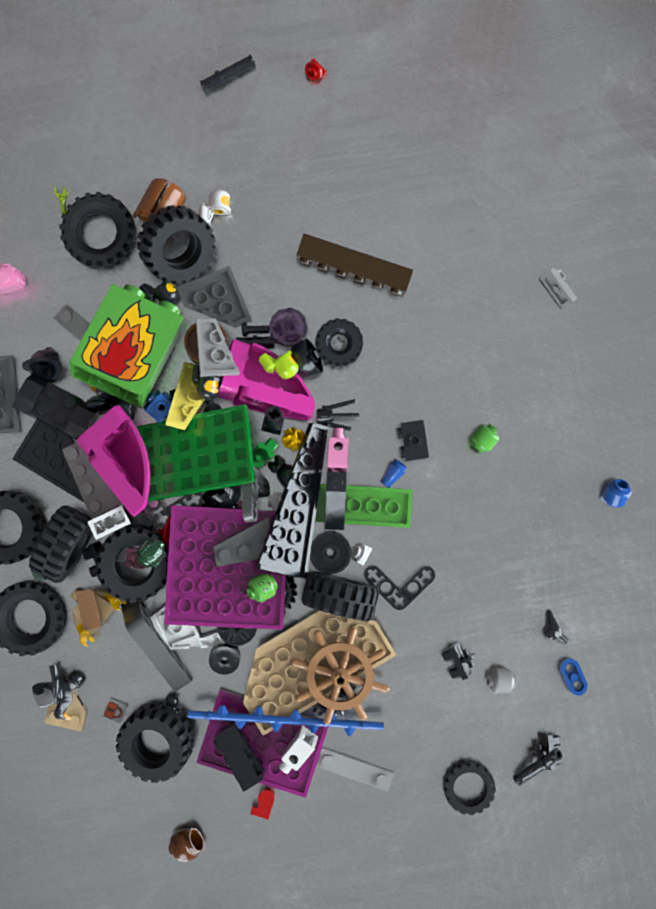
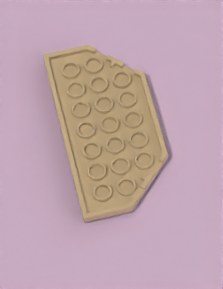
M317 611L256 648L243 704L250 714H253L257 706H259L265 715L290 716L294 709L302 713L317 704L318 701L313 696L302 702L295 701V697L309 689L307 684V670L291 665L293 659L310 662L312 656L320 649L313 635L317 630L321 632L326 643L329 644L333 642H346L350 627H356L357 633L354 645L362 649L367 656L379 649L385 650L383 657L371 663L373 669L396 656V653L377 621L354 620ZM343 651L332 652L338 664H340ZM350 654L347 667L358 662L359 659L355 655ZM324 656L318 665L332 669ZM363 667L350 675L361 677L366 674L365 668ZM315 673L316 684L329 678V676ZM334 684L323 689L321 692L327 697L330 696ZM255 722L263 736L273 730L270 723Z

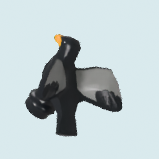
M54 664L49 666L51 685H33V696L38 707L57 704L53 714L56 719L70 720L71 717L65 711L73 702V689H79L83 679L77 673L72 672L70 675H67L66 682H64L58 676L57 667Z

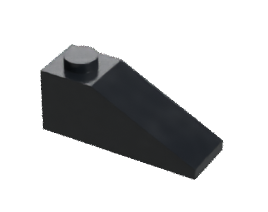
M327 472L325 529L344 530L347 472Z

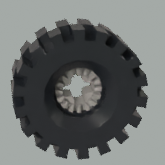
M344 318L328 320L318 330L315 338L317 354L323 362L330 366L345 367L352 364L360 356L363 348V336L360 329L355 326V323ZM336 338H340L341 341L345 342V344H342V348H338L337 345L334 346L333 342H336Z

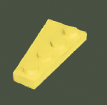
M187 362L183 364L166 420V425L185 430L204 402V399H201L197 394V384L193 383L192 380L194 364Z

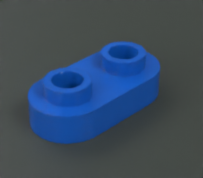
M573 658L563 659L559 669L568 690L574 695H583L587 691L588 684L579 663ZM568 664L572 665L571 670H566ZM579 682V687L574 688V683Z

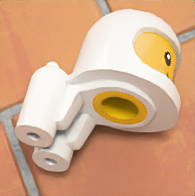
M221 189L212 191L209 195L208 205L205 203L200 205L199 216L209 225L214 214H231V208L229 207L230 195Z

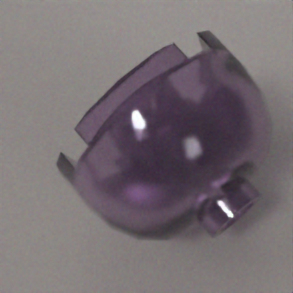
M294 308L278 310L271 317L269 323L271 339L282 347H293L300 343L308 331L305 316Z

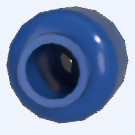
M611 480L603 492V498L610 507H623L632 493L631 488L625 480Z

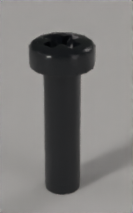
M242 323L241 327L242 336H247V333H276V325L247 326V323Z

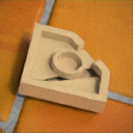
M74 689L72 691L73 702L65 711L71 719H56L53 714L57 704H52L48 706L45 724L80 732L83 731L87 710L77 698Z

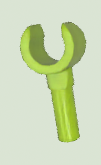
M63 186V193L58 194V189L55 187L54 193L59 198L61 212L65 214L67 190Z

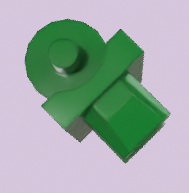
M269 438L264 444L261 441L252 451L253 467L261 468L263 465L266 466L275 455L273 452L278 447L274 440Z

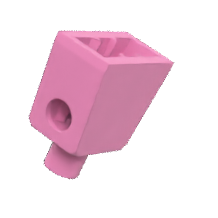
M334 428L333 437L329 438L327 472H347L348 438H344V428ZM335 447H341V450L338 451Z

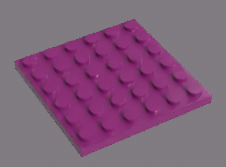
M171 505L164 624L283 630L286 575L256 569L258 560L216 567L213 550L214 546L267 518L271 526L276 511L258 510L257 521L246 523L243 519L242 509ZM262 573L272 575L278 586L276 594L264 602L252 600L247 593L249 580Z

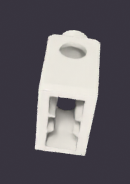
M119 506L88 521V524L97 540L130 525V521L123 506Z
M302 726L285 748L281 758L282 762L279 765L280 770L286 774L292 768L297 771L315 750L318 736Z

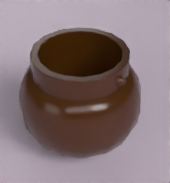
M195 828L177 830L170 838L169 852L173 858L180 862L194 860L204 850V840L201 833Z

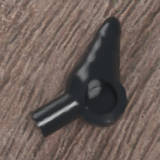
M547 610L546 635L548 639H558L565 645L569 639L561 633L560 626L552 611Z

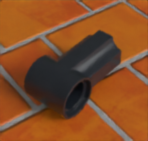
M272 406L266 410L261 431L280 435L284 419L282 418L283 412L280 411L278 406Z

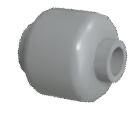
M494 668L491 670L490 675H487L486 683L487 686H490L493 693L508 694L516 687V676L510 669Z

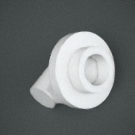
M362 543L356 544L351 550L352 560L364 566L372 548Z

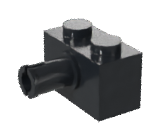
M424 420L400 423V427L397 428L398 439H402L403 444L400 447L401 458H405V461L429 458Z

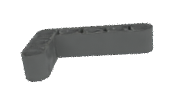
M141 600L136 601V603L126 601V605L122 604L123 619L128 633L171 688L176 692L191 683L192 678L186 668L150 623L145 603Z

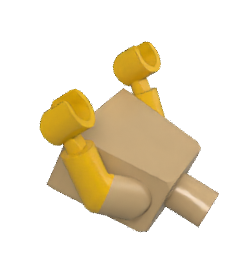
M76 588L70 596L78 603L76 591L81 590ZM102 588L95 589L102 623H104L114 610L122 611L119 605L120 603L126 605V601L123 602L116 597H112ZM77 604L72 610L75 627L80 636V643L88 647L86 644L88 639L91 642L95 641L89 633L92 635L98 628L83 630Z

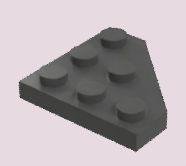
M230 266L176 287L185 307L211 318H216V320L233 327L251 320Z

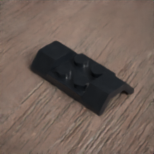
M32 374L22 384L12 405L13 408L75 440L88 430L93 419L99 413L98 408L87 409V402L83 401V399Z

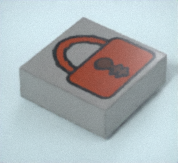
M110 697L102 717L121 723L128 704Z

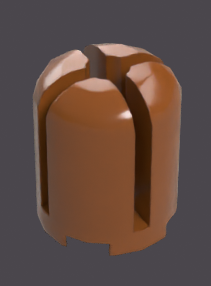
M155 178L148 186L133 217L136 219L138 216L143 222L147 223L149 221L148 216L152 213L154 215L157 214V210L162 207L166 210L169 205H174L176 208L178 205L182 206L185 201L183 191L175 183L168 185L169 180Z

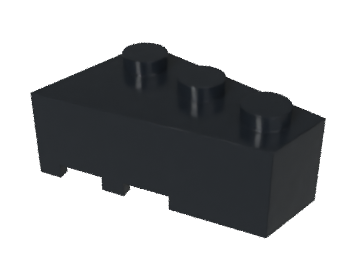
M235 721L215 733L214 744L218 750L222 751L226 764L231 768L243 792L264 780L265 769L241 729H238Z

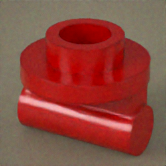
M314 58L305 65V73L311 80L316 81L327 74V71Z

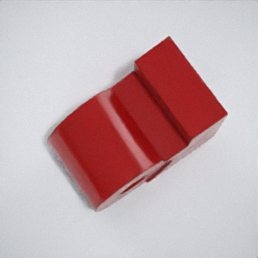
M265 786L260 789L258 804L253 802L251 815L269 820L275 798V792L271 787Z

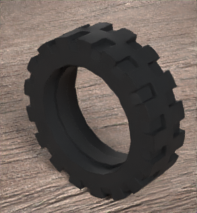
M459 762L455 764L454 768L451 767L449 769V773L444 778L443 788L445 797L449 805L461 814L475 815L477 812L482 813L483 809H487L490 806V802L494 800V793L496 792L494 779L486 767L478 762ZM468 772L481 776L485 783L484 794L480 799L472 803L460 801L455 796L453 790L456 779Z

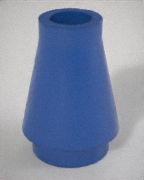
M394 459L393 462L390 461L381 479V483L390 488L394 482L406 473L407 467L397 459Z

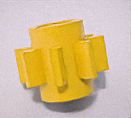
M296 426L283 431L285 435L282 437L284 447L287 449L291 448L292 452L300 448L305 435L302 430L296 429Z

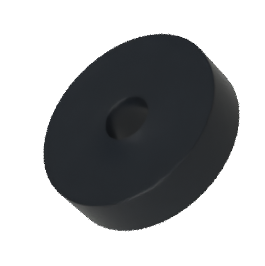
M223 643L216 645L210 651L209 665L214 672L227 675L233 673L239 666L240 655L234 646ZM226 657L227 660L222 661L221 658Z

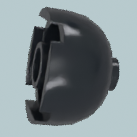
M308 338L300 340L293 345L290 350L292 352L291 357L298 364L297 374L299 376L311 378L323 372L322 361L320 357L317 358L314 352L316 348Z
M236 485L209 490L202 495V498L209 508L235 509L237 507L236 503L241 496L240 486Z

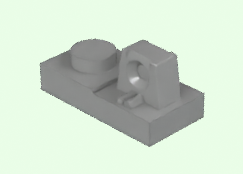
M553 268L543 275L540 280L561 309L576 300L577 297L567 283L564 282L567 277L561 268L557 270Z

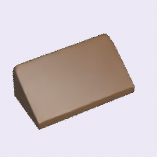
M95 588L76 591L83 630L102 627L103 623Z

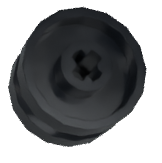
M324 531L312 540L310 560L319 572L337 574L349 565L352 557L351 546L347 538L341 533ZM331 548L334 551V554L328 555L327 549Z

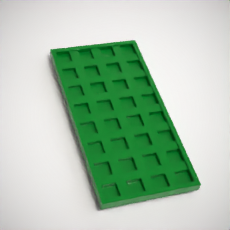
M245 404L195 414L185 430L166 425V420L160 423L155 422L136 426L144 441L150 465L148 502L255 482L248 406Z

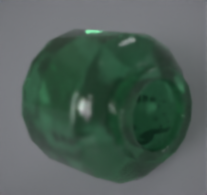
M157 538L155 540L146 539L136 550V559L146 568H155L166 555L163 549L165 545Z

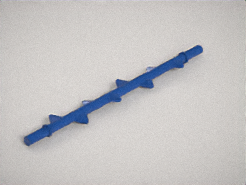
M221 705L216 712H210V710H188V718L207 719V721H235L238 729H242L246 722L270 723L274 732H278L282 724L307 725L311 733H315L319 726L344 728L347 736H351L355 729H384V722L337 719L335 713H333L331 723L325 725L323 718L301 717L297 709H294L290 716L265 715L259 706H257L253 714L228 713L225 705Z

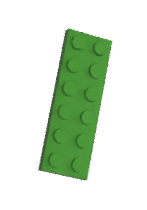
M320 484L315 522H325L327 484ZM346 485L344 524L410 528L413 489Z

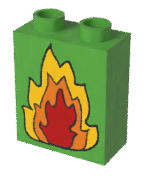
M112 284L69 361L71 377L142 409L182 333L184 316L180 315L179 308L170 302L160 301L159 304L145 299L144 292L133 285L126 284L124 288Z

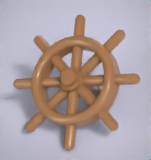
M354 626L350 627L346 642L327 644L321 632L315 631L313 635L320 649L312 656L310 662L298 659L291 661L292 666L307 670V684L309 689L298 694L295 697V701L302 702L313 696L320 704L327 707L323 720L325 725L331 723L334 710H347L354 708L360 720L365 721L367 715L360 703L367 698L371 689L381 692L389 691L388 685L374 681V672L371 664L383 657L385 650L379 649L367 656L362 649L354 645L357 628ZM343 651L340 664L337 663L332 652ZM350 654L355 655L359 661L347 667ZM324 656L332 669L318 665ZM363 667L365 668V679L350 675ZM315 673L329 676V678L316 684ZM348 682L363 687L359 691V693L355 695ZM334 684L330 698L321 692L323 689ZM341 687L348 697L347 700H337Z

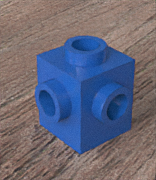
M158 389L156 393L152 392L148 396L147 403L143 406L144 411L160 423L165 417H168L173 397L168 392L164 391L162 393Z

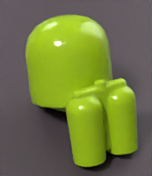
M291 351L277 359L270 355L268 356L267 353L259 357V362L268 373H273L275 369L281 378L289 379L298 372V364L291 357Z

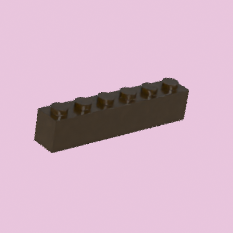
M303 233L296 257L300 259V263L306 265L313 263L318 265V269L324 271L331 269L336 271V275L342 277L349 275L354 277L353 280L365 283L367 281L372 283V286L375 288L383 289L385 287L391 289L390 292L396 295L406 293L413 273V269Z

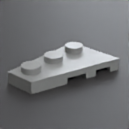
M216 318L196 319L200 377L240 375V371L235 365L231 351H229Z

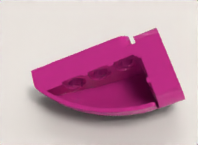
M236 339L232 340L229 351H231L240 375L220 376L222 381L217 397L229 401L233 400L232 404L234 406L245 404L249 410L266 413V410L272 406H278L280 411L283 412L282 417L310 420L313 416L315 402L302 378L296 373L292 378L284 379L278 375L275 369L273 373L266 372L259 362V357L267 353L268 356L270 355L277 359L279 357L277 354L256 343L250 345Z
M118 405L109 410L86 430L76 442L86 455L89 456L88 461L129 513L132 516H136L145 509L148 502L150 465L144 441L137 427L121 406Z

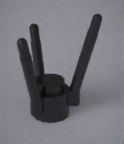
M353 399L322 406V408L317 409V423L323 424L326 427L344 428L351 431L352 428L349 426L330 422H333V418L359 417L360 414L333 413V410L330 409L355 403L356 400Z

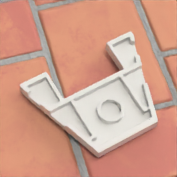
M165 604L150 616L156 631L170 649H190V647L199 646L201 648H208L209 646L225 643L217 629L200 635L197 626L164 624Z

